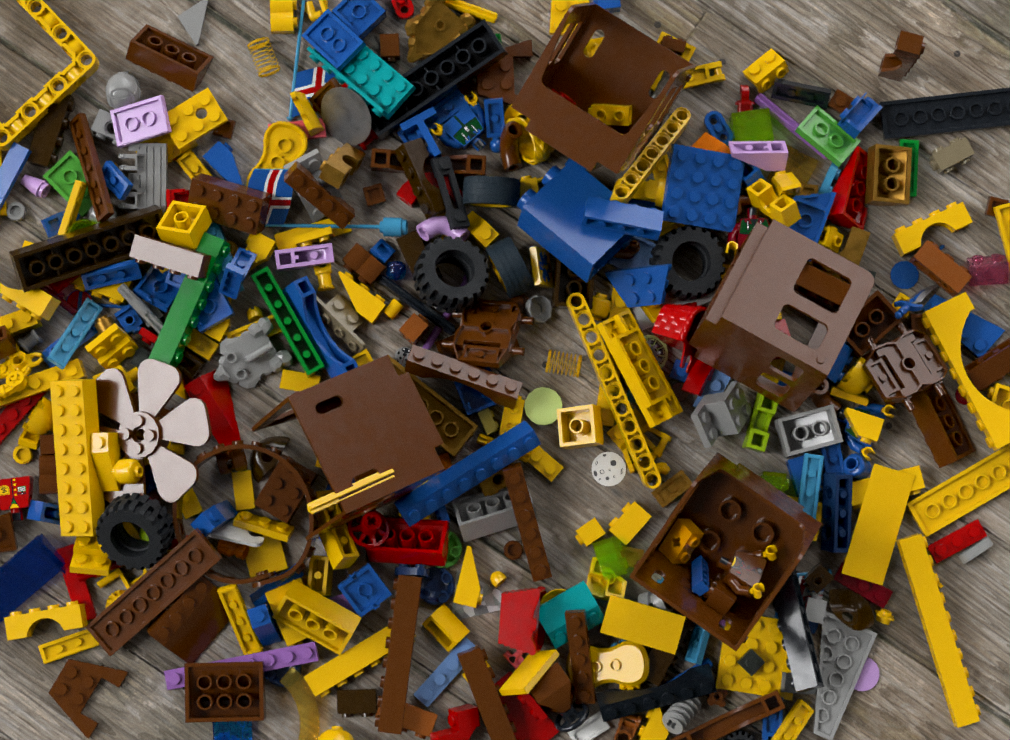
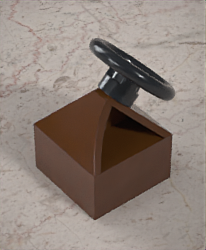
M558 662L547 670L530 691L544 711L559 713L555 719V728L560 732L575 730L586 721L589 715V707L585 703L572 704L575 694L574 685ZM582 708L583 711L577 712L576 709ZM562 718H563V719L565 720V722H564L563 725L561 726V725H560V722H561V720H562Z

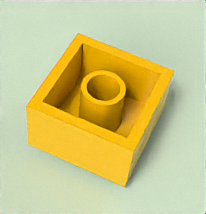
M173 200L158 223L156 230L163 241L185 248L197 249L204 232H207L212 220L206 206Z
M589 404L557 409L560 448L569 450L604 445L600 406Z

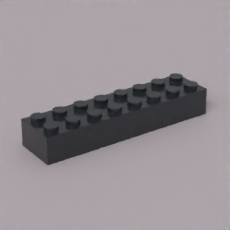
M485 19L404 73L402 76L414 85L416 89L389 120L383 115L378 117L372 111L373 107L371 105L368 106L371 115V126L378 137L385 139L401 128L399 124L426 111L508 55Z

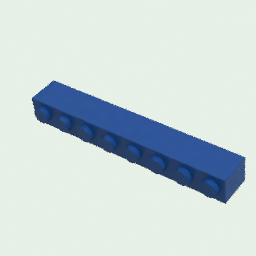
M524 420L395 501L394 504L402 518L411 527L538 447L541 443L534 429Z

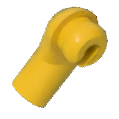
M655 463L659 474H669L670 467L667 463ZM651 474L647 477L648 483H651L654 475Z

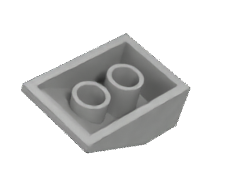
M833 404L774 421L784 458L844 442Z

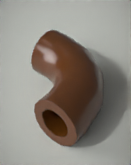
M515 121L508 122L500 136V157L505 172H513L523 166L518 146L523 129Z

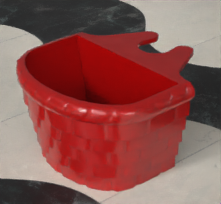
M665 304L661 308L651 332L667 346L683 351L680 368H684L686 360L690 355V361L686 368V373H689L698 359L693 357L697 349L688 343L707 308L695 305Z
M545 587L525 588L523 590L518 589L501 593L498 644H504V646H509L530 655H535L542 649L545 630L539 621L540 601L547 593Z

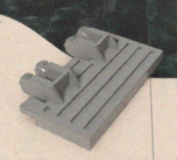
M136 143L129 145L128 151H137V154H119V158H135V166L120 165L118 168L119 170H137V173H128V179L134 185L132 189H137V192H129L127 197H135V204L121 203L118 204V208L140 210L157 205L161 208L164 215L167 210L168 144Z

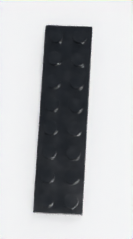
M1010 87L879 103L883 107L880 110L884 141L1010 126Z

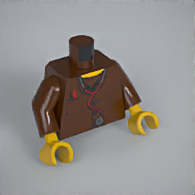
M769 545L765 551H737L731 560L721 556L717 567L726 570L723 579L724 583L736 595H744L750 599L754 594L756 599H760L762 597L761 592H765L764 585L759 583L767 562L765 558L767 557L770 561H774L777 558V548L774 545Z

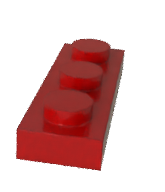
M976 519L931 543L927 549L936 564L987 535L979 520Z

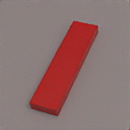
M74 544L56 549L55 552L71 601H78V604L85 605L88 621L96 618L97 613L87 581L79 582L77 574L80 573H70V563L74 554Z

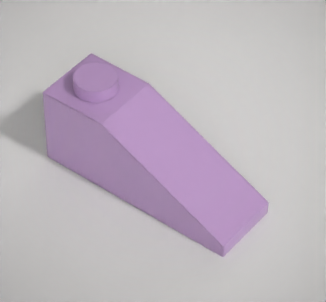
M729 141L728 143L731 156L765 171H784L786 168L788 149L785 141Z
M332 243L275 250L278 272L334 263Z

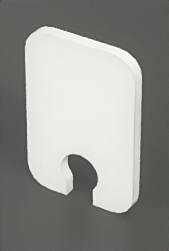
M234 519L209 535L212 538L252 547H260L264 542V537L251 536L249 534L251 531L233 526Z

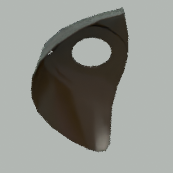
M274 436L263 439L260 442L263 443V447L271 448V446H274L283 452L290 438ZM252 450L250 455L251 471L255 481L259 483L261 478L273 468L278 460L273 458L271 462H264L261 458L263 452Z
M831 589L829 591L830 608L842 623L857 631L873 626L874 615L872 608L861 595L843 589ZM847 612L851 614L853 621H846L842 617V613Z

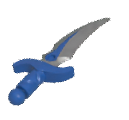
M939 285L924 288L907 301L894 302V307H901L895 313V318L900 319L908 311L922 310L923 304L918 305V303L922 302Z

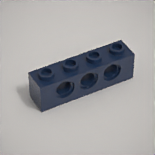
M840 472L823 473L821 550L832 553L848 552L851 542L853 475Z

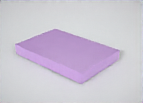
M163 95L110 110L117 147L119 148L172 133Z

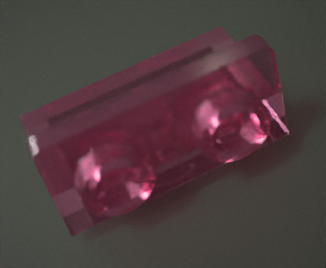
M992 254L985 257L974 255L967 258L969 274L972 276L968 281L970 286L1008 284L1009 262L1004 255Z

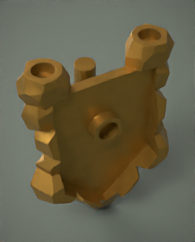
M425 0V6L420 10L421 13L407 20L404 27L407 36H410L408 38V62L415 63L422 59L425 60L472 28L476 22L475 18L467 12L458 17L444 5L446 0Z

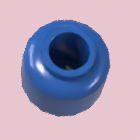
M851 454L843 462V471L845 474L853 475V480L866 479L871 472V463L860 454Z

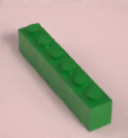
M268 266L252 274L251 279L306 376L310 378L324 370L323 362Z

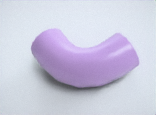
M433 216L416 226L419 236L425 241H429L433 237L442 234L451 236L452 239L460 237L462 241H465L470 234V231L465 228L450 230L446 216Z

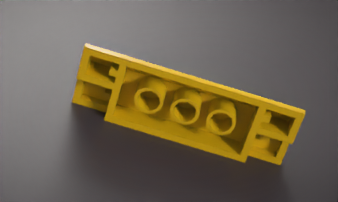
M630 309L597 324L596 326L649 427L653 428L683 412Z

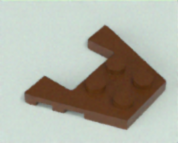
M526 40L506 47L507 56L476 76L478 97L485 99L503 98V103L513 104L517 97L514 88L513 58H532V40Z
M68 659L50 689L49 694L89 739L99 723L83 714L82 711L99 682L103 678L120 688L129 672Z

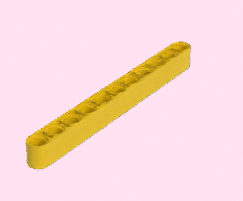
M573 293L566 301L568 310L640 479L646 488H657L661 484V476L587 302L582 294ZM572 297L580 299L581 304L579 307L572 306ZM582 314L588 317L586 325L579 323L578 318ZM588 332L595 334V342L590 343L586 340ZM596 350H600L603 353V359L600 361L594 358ZM603 368H608L611 371V376L607 379L601 375ZM612 385L618 388L616 396H612L609 393V388ZM619 403L626 406L624 414H619L616 410ZM627 421L633 423L634 428L631 432H627L624 429V424ZM634 439H638L641 442V447L638 450L632 447ZM642 457H646L649 461L648 466L645 468L639 464V460ZM651 474L656 477V483L652 486L647 483V477Z

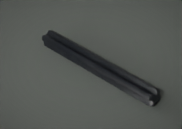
M381 275L378 278L377 283L449 335H453L456 332L457 327L385 275Z

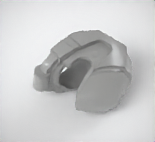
M129 71L117 72V74L113 75L108 80L105 89L109 106L117 109L141 101L139 81L133 75H130Z

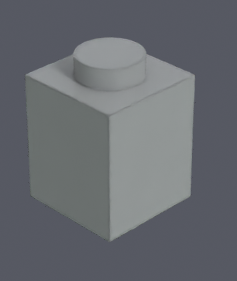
M811 594V597L805 596L804 605L808 621L823 624L827 601L822 600L823 596Z

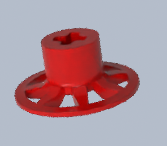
M376 510L366 513L363 518H357L356 521L360 525L351 527L352 521L347 525L349 535L353 541L366 548L380 546L389 535V525L386 518ZM382 523L385 525V532L379 529ZM362 531L359 540L353 535V532ZM375 534L384 536L381 541L376 543ZM368 535L372 544H366L362 541Z

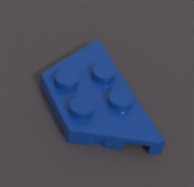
M836 192L794 196L793 200L797 203L801 219L789 228L818 243Z
M672 264L609 270L605 272V275L628 308L660 305L665 302V291L669 283L667 278L669 270L672 269Z

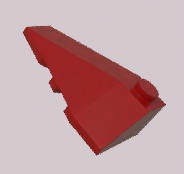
M856 146L832 192H836L827 219L839 226L850 229L853 226L863 230L868 209L864 207L868 153L860 146Z
M214 370L186 384L184 388L190 398H199L206 403L212 434L219 444L224 443L225 446L232 445V441H239L241 438L231 398L230 386L227 381L218 382L214 380V373L216 371Z

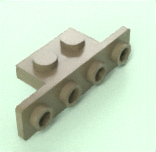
M338 294L327 304L316 295L322 322L327 324L334 331L335 335L348 345L350 350L356 354L360 353L366 344L354 331L365 320Z

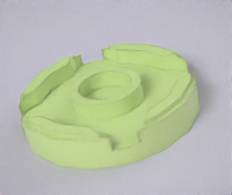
M540 387L528 394L524 409L526 416L533 423L546 426L557 420V409H561L563 404L556 391Z

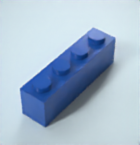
M588 196L584 207L582 226L658 241L662 230L664 211L656 208L641 207L637 204H625L617 200H605L597 196Z

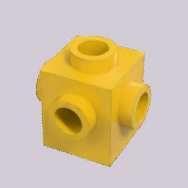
M824 226L818 244L834 253H838L844 235L839 233L838 228L834 226Z

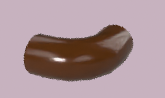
M824 379L809 397L816 408L833 404L837 414L842 405L828 392V381Z

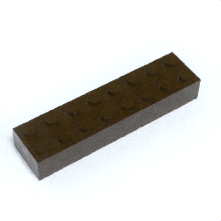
M153 205L10 251L9 254L20 288L25 293L132 258L129 255L135 234H142L161 240L156 230L158 223L163 217L161 208Z

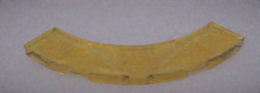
M292 666L280 682L290 692L298 709L300 729L298 740H318L320 719L316 699L306 680Z

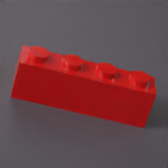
M386 518L389 525V535L386 541L378 547L366 548L370 562L445 566L448 554L449 523L443 520L422 519L409 527L403 518ZM382 523L379 529L385 532V525ZM375 534L376 543L381 541L384 536ZM368 536L367 544H372V542L370 541V537Z

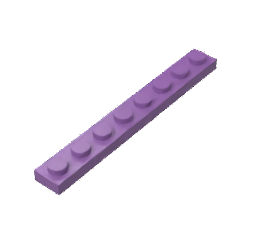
M310 642L213 662L263 661L264 671L320 660L317 643ZM184 667L164 671L167 690L185 687Z

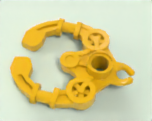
M16 343L17 353L5 357V362L0 364V379L6 378L7 383L4 386H0V398H7L15 392H20L27 386L26 376L31 373L33 367H36L43 361L42 353L26 354L20 350ZM34 357H40L37 361H32Z

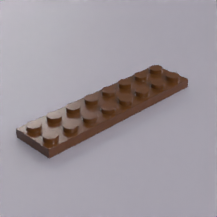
M196 528L86 626V629L111 657L223 557L203 533Z

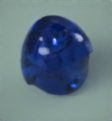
M401 261L388 262L387 277L394 281L403 280L406 275L405 264Z

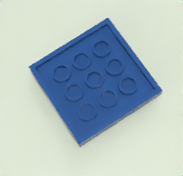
M671 144L662 211H664L663 221L732 232L736 223L745 162L727 153Z

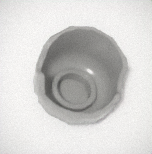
M534 295L527 300L524 312L526 317H534V323L542 324L552 317V305L545 296Z

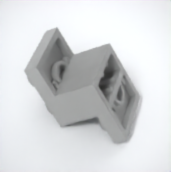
M318 149L283 166L284 169H289L298 161L312 173L313 177L327 191L343 199L339 189L319 178L321 173L319 168L323 163V159ZM297 192L313 223L326 217Z
M733 381L725 392L704 395L691 414V418L704 447L709 448L713 446L719 436L739 434L752 412L744 396V390L740 387L738 381Z

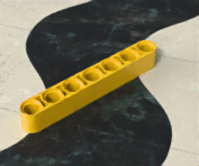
M679 107L672 113L616 184L610 201L617 200L627 204L670 150L671 144H674L686 129L691 117V113L687 108Z

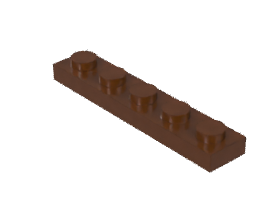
M585 609L566 610L565 620L576 704H595L597 698Z

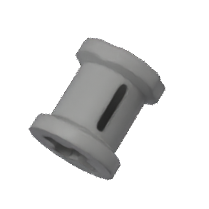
M34 328L23 339H18V342L27 353L38 343L44 342Z

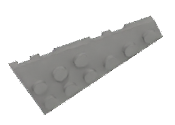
M825 611L821 626L818 663L824 687L816 689L813 733L825 739L833 740L877 633L868 629L862 631L852 630L834 614Z

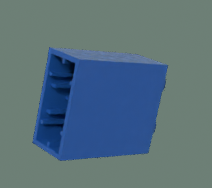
M571 160L563 169H560L557 165L553 166L542 179V184L545 186L537 193L529 189L523 194L517 203V207L521 210L517 226L588 283L634 236L582 226L587 197L597 196L601 199L610 200L612 191L575 161Z

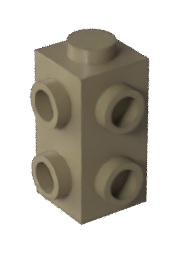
M957 137L949 142V146L945 148L940 146L932 151L933 154L929 157V164L932 170L938 174L942 172L948 174L955 170V165L960 163L963 166L972 160L970 157L975 152L966 137L961 140Z

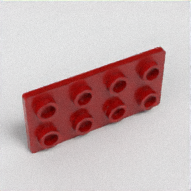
M509 671L494 685H499L501 688L513 674L512 671ZM530 693L500 696L502 704L506 703L510 712L507 715L509 722L513 721L517 732L514 735L517 740H550L559 732L555 728L553 721Z

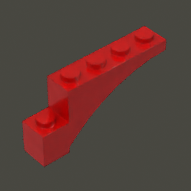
M465 704L448 709V723L451 728L430 733L431 740H469L476 727L480 726L478 707Z

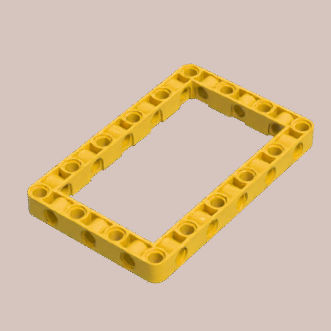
M43 0L16 1L72 59V63L50 79L34 98L31 97L10 120L5 124L0 122V139L3 136L8 137L6 142L0 143V149L4 151L10 150L13 142L19 143L38 125V122L49 113L48 107L53 103L58 104L68 94L71 95L99 68V60L94 53ZM37 6H41V10L39 12H34V9ZM61 33H67L65 38L59 39ZM87 59H92L89 65H84ZM64 84V88L61 91H55L58 85ZM31 110H36L34 116L28 117Z

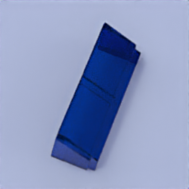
M42 533L32 539L0 567V622L60 571L64 574L66 573L64 559Z

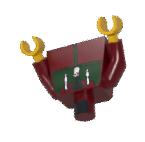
M747 208V218L740 219L739 223L735 224L732 232L728 234L725 253L732 249L735 252L734 255H736L738 249L757 222L768 228L770 222H768V218H759V208Z

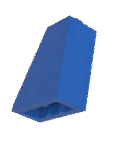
M263 604L247 610L252 628L263 647L282 641L276 621L272 618L273 612L269 604Z

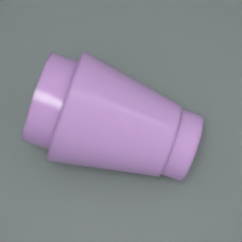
M27 174L21 179V184L37 198H45L48 195L51 187L47 181Z

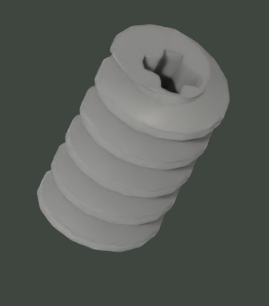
M696 697L672 704L662 717L665 728L672 734H680L701 709V701Z

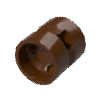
M235 449L216 456L221 475L230 474L234 469L237 472L248 469L244 449Z

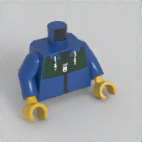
M471 92L473 94L471 100L466 95L464 96V99L470 106L466 104L443 126L434 123L437 126V130L434 132L433 129L429 128V132L437 135V138L445 146L465 150L472 145L479 152L486 146V143L480 138L484 134L486 123L484 112L477 101L478 97L474 92Z
M870 403L867 406L859 405L853 408L854 410L885 419L886 416L893 418L894 415L889 414V410H896L892 405L885 406ZM841 409L837 415V420L845 424L842 433L846 443L851 450L863 455L867 461H871V458L867 455L870 452L876 454L875 451L871 448V445L860 442L861 438L855 436L843 413L844 410Z

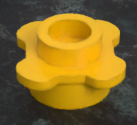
M886 609L875 610V620L890 625L891 621L895 620L891 611Z

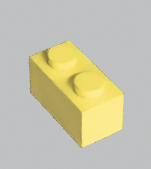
M488 408L478 412L487 436L497 432L499 425L497 421L494 422L493 411Z

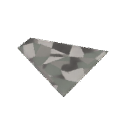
M457 569V573H456V582H455L454 597H455V593H456V589H457V585H458V581H459V576H460V572H461V571L458 570V569ZM479 580L480 593L483 594L481 605H477V608L453 603L452 612L461 620L498 611L501 607V593L503 592Z

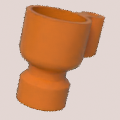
M220 539L217 551L225 556L231 557L235 555L236 558L244 560L248 555L249 546Z

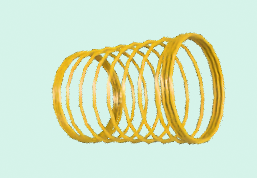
M268 37L256 39L247 45L248 50L253 49L255 51L263 47H272L269 42L270 39ZM262 40H267V41H265V42H263V43H259V44H256V45H254V46H252V47H249V46H251L252 44H254V43H256V42H259V41H262ZM264 49V50L260 51V52H264V51H269V52H270V51H273V53H274V50H272V49H271V50H266V49ZM267 61V62H265V63L259 64V66H261V65H263V64H266V63H270V62ZM270 64L259 68L257 73L259 77H267L277 73L281 68L278 64ZM278 68V69H276V70L273 71V72L260 75V74H262V73H264V72H267V71H269V70H271V69Z
M549 349L545 373H548V369L549 373L551 371L552 349ZM553 354L554 365H555V368H556L555 356H554V354ZM579 355L576 371L573 361L576 378H579L583 355ZM557 356L558 366L560 370L559 357ZM561 357L562 368H563V371H564L563 359H562V357ZM565 358L566 370H567V372H568L567 361H566V358ZM569 360L570 371H571V373H572L571 362H570V360Z

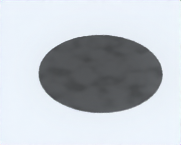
M345 87L332 88L324 95L321 103V115L329 133L344 144L357 145L365 141L371 130V115L364 100L356 92Z

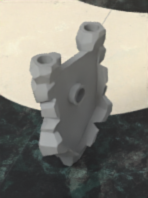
M268 317L260 318L257 323H252L248 327V331H244L241 336L226 338L220 343V354L222 356L219 359V367L214 373V380L218 382H239L240 386L250 389L256 386L263 375L267 376L272 371L274 373L282 371L283 367H288L292 364L293 359L287 350L277 352L267 335L271 333L274 327Z

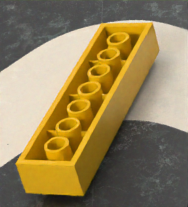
M96 379L50 381L61 536H96L98 519L105 511L104 491L101 489L91 454V433H100Z

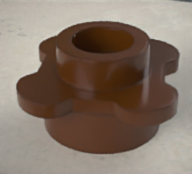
M716 689L717 692L709 694L707 699L709 705L715 704L719 705V707L726 705L725 696L728 694L727 690Z

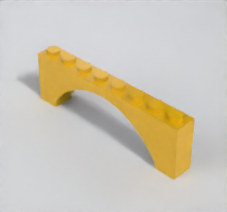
M964 292L925 311L922 314L923 318L921 320L926 329L929 328L932 334L930 336L935 346L938 345L941 351L939 354L944 363L947 362L951 378L953 380L956 379L959 385V393L962 397L965 396L968 402V410L977 418V427L986 435V444L990 449L992 448L996 451L1010 444V410L996 405L984 397L974 387L964 369L960 349L961 336L969 313L975 309L967 293Z

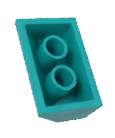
M584 581L540 605L539 621L555 649L568 642L565 620L566 610L585 609L588 630L603 622L604 615Z

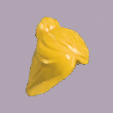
M524 118L508 119L507 123L515 121L523 129L518 145L521 159L531 165H538L546 161L555 148L526 131L525 128L528 125V121Z

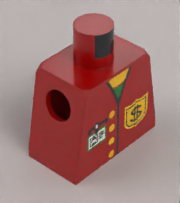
M32 476L0 479L1 511H11L13 522L24 520L22 509L29 508L30 500L33 497L34 479Z

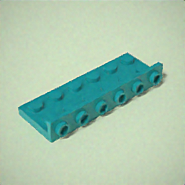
M367 46L340 72L315 48H307L311 53L309 57L316 64L321 62L323 64L322 68L329 75L334 73L336 80L341 85L345 83L348 85V89L361 96L367 107L369 105L373 107L372 111L378 117L383 115L389 120L416 89L414 85Z

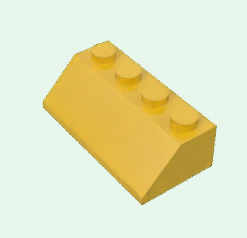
M294 579L272 618L338 655H341L362 618Z

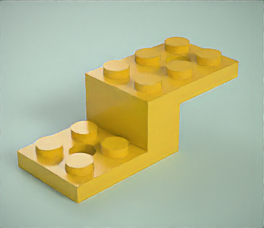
M206 88L168 111L172 133L139 143L168 144L169 164L189 149L192 150L197 147L198 143L196 140L223 125L228 119L209 88ZM201 109L207 111V116L203 119L197 117V112Z

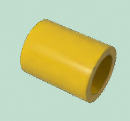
M393 298L382 312L393 320L404 306Z

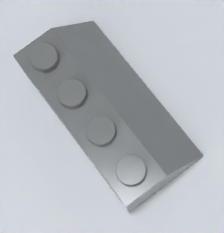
M507 487L500 489L498 493L492 496L485 497L482 492L452 501L464 542L518 526ZM529 492V495H530V498H531V502H532V506H533L534 513H535L536 520H537L538 517H537V514H536V510H535V507H534V503H533L531 494H530V492Z

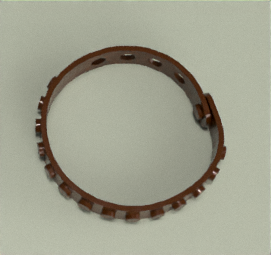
M244 440L232 441V445L228 446L222 443L214 446L213 451L208 453L204 451L199 454L194 462L199 469L213 457L235 449L260 451L276 458L291 470L302 486L307 504L317 499L315 489L311 488L308 482L310 478L304 470L301 471L296 466L298 463L290 456L288 458L281 454L282 450L271 446V448L263 447L262 442L252 441L251 444H244ZM184 496L177 502H173L172 505L173 526L178 543L187 537L182 517ZM320 512L313 515L309 513V534L319 528L318 519H320ZM319 536L307 541L299 561L290 570L279 576L270 578L277 575L276 571L269 572L264 570L257 572L255 577L235 578L222 575L213 569H210L205 575L216 581L230 584H246L259 581L252 584V588L279 581L296 572L300 574L306 568L305 563L307 560L313 557L316 551L314 547L316 539H319Z

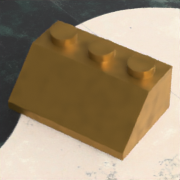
M875 144L868 148L865 204L879 206L909 205L912 148Z

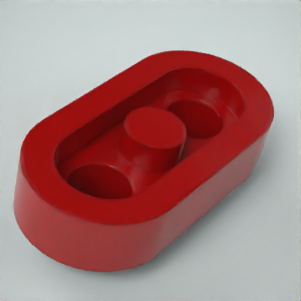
M390 0L398 18L408 20L413 16L414 6L411 0ZM407 8L408 12L402 13L401 10Z

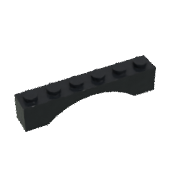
M708 663L690 668L678 678L657 687L643 690H621L614 688L596 693L603 722L715 693L717 690Z

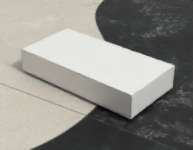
M598 711L586 719L581 726L567 733L572 740H593L608 730L610 726L607 722H603L601 712Z

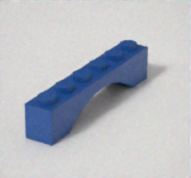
M305 276L297 279L285 287L282 292L323 362L329 376L333 378L357 368L356 361L343 352L328 334L319 314L316 291L308 277Z

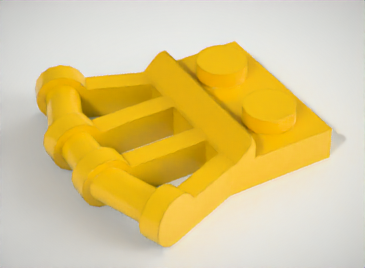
M634 408L633 413L648 447L652 450L653 460L657 457L660 458L667 443L671 442L672 437L655 428H650L645 418ZM627 421L624 424V429L627 432H631L634 428L633 423ZM616 424L606 434L622 451L630 474L635 473L637 469L630 460L627 446ZM646 431L661 438L657 447L644 434ZM634 439L632 441V447L633 449L638 450L640 448L634 443L637 439ZM642 457V460L639 461L640 466H648V459Z

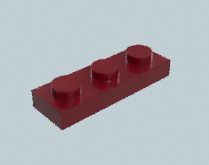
M842 562L833 580L884 609L893 592L882 585L842 574L844 566Z

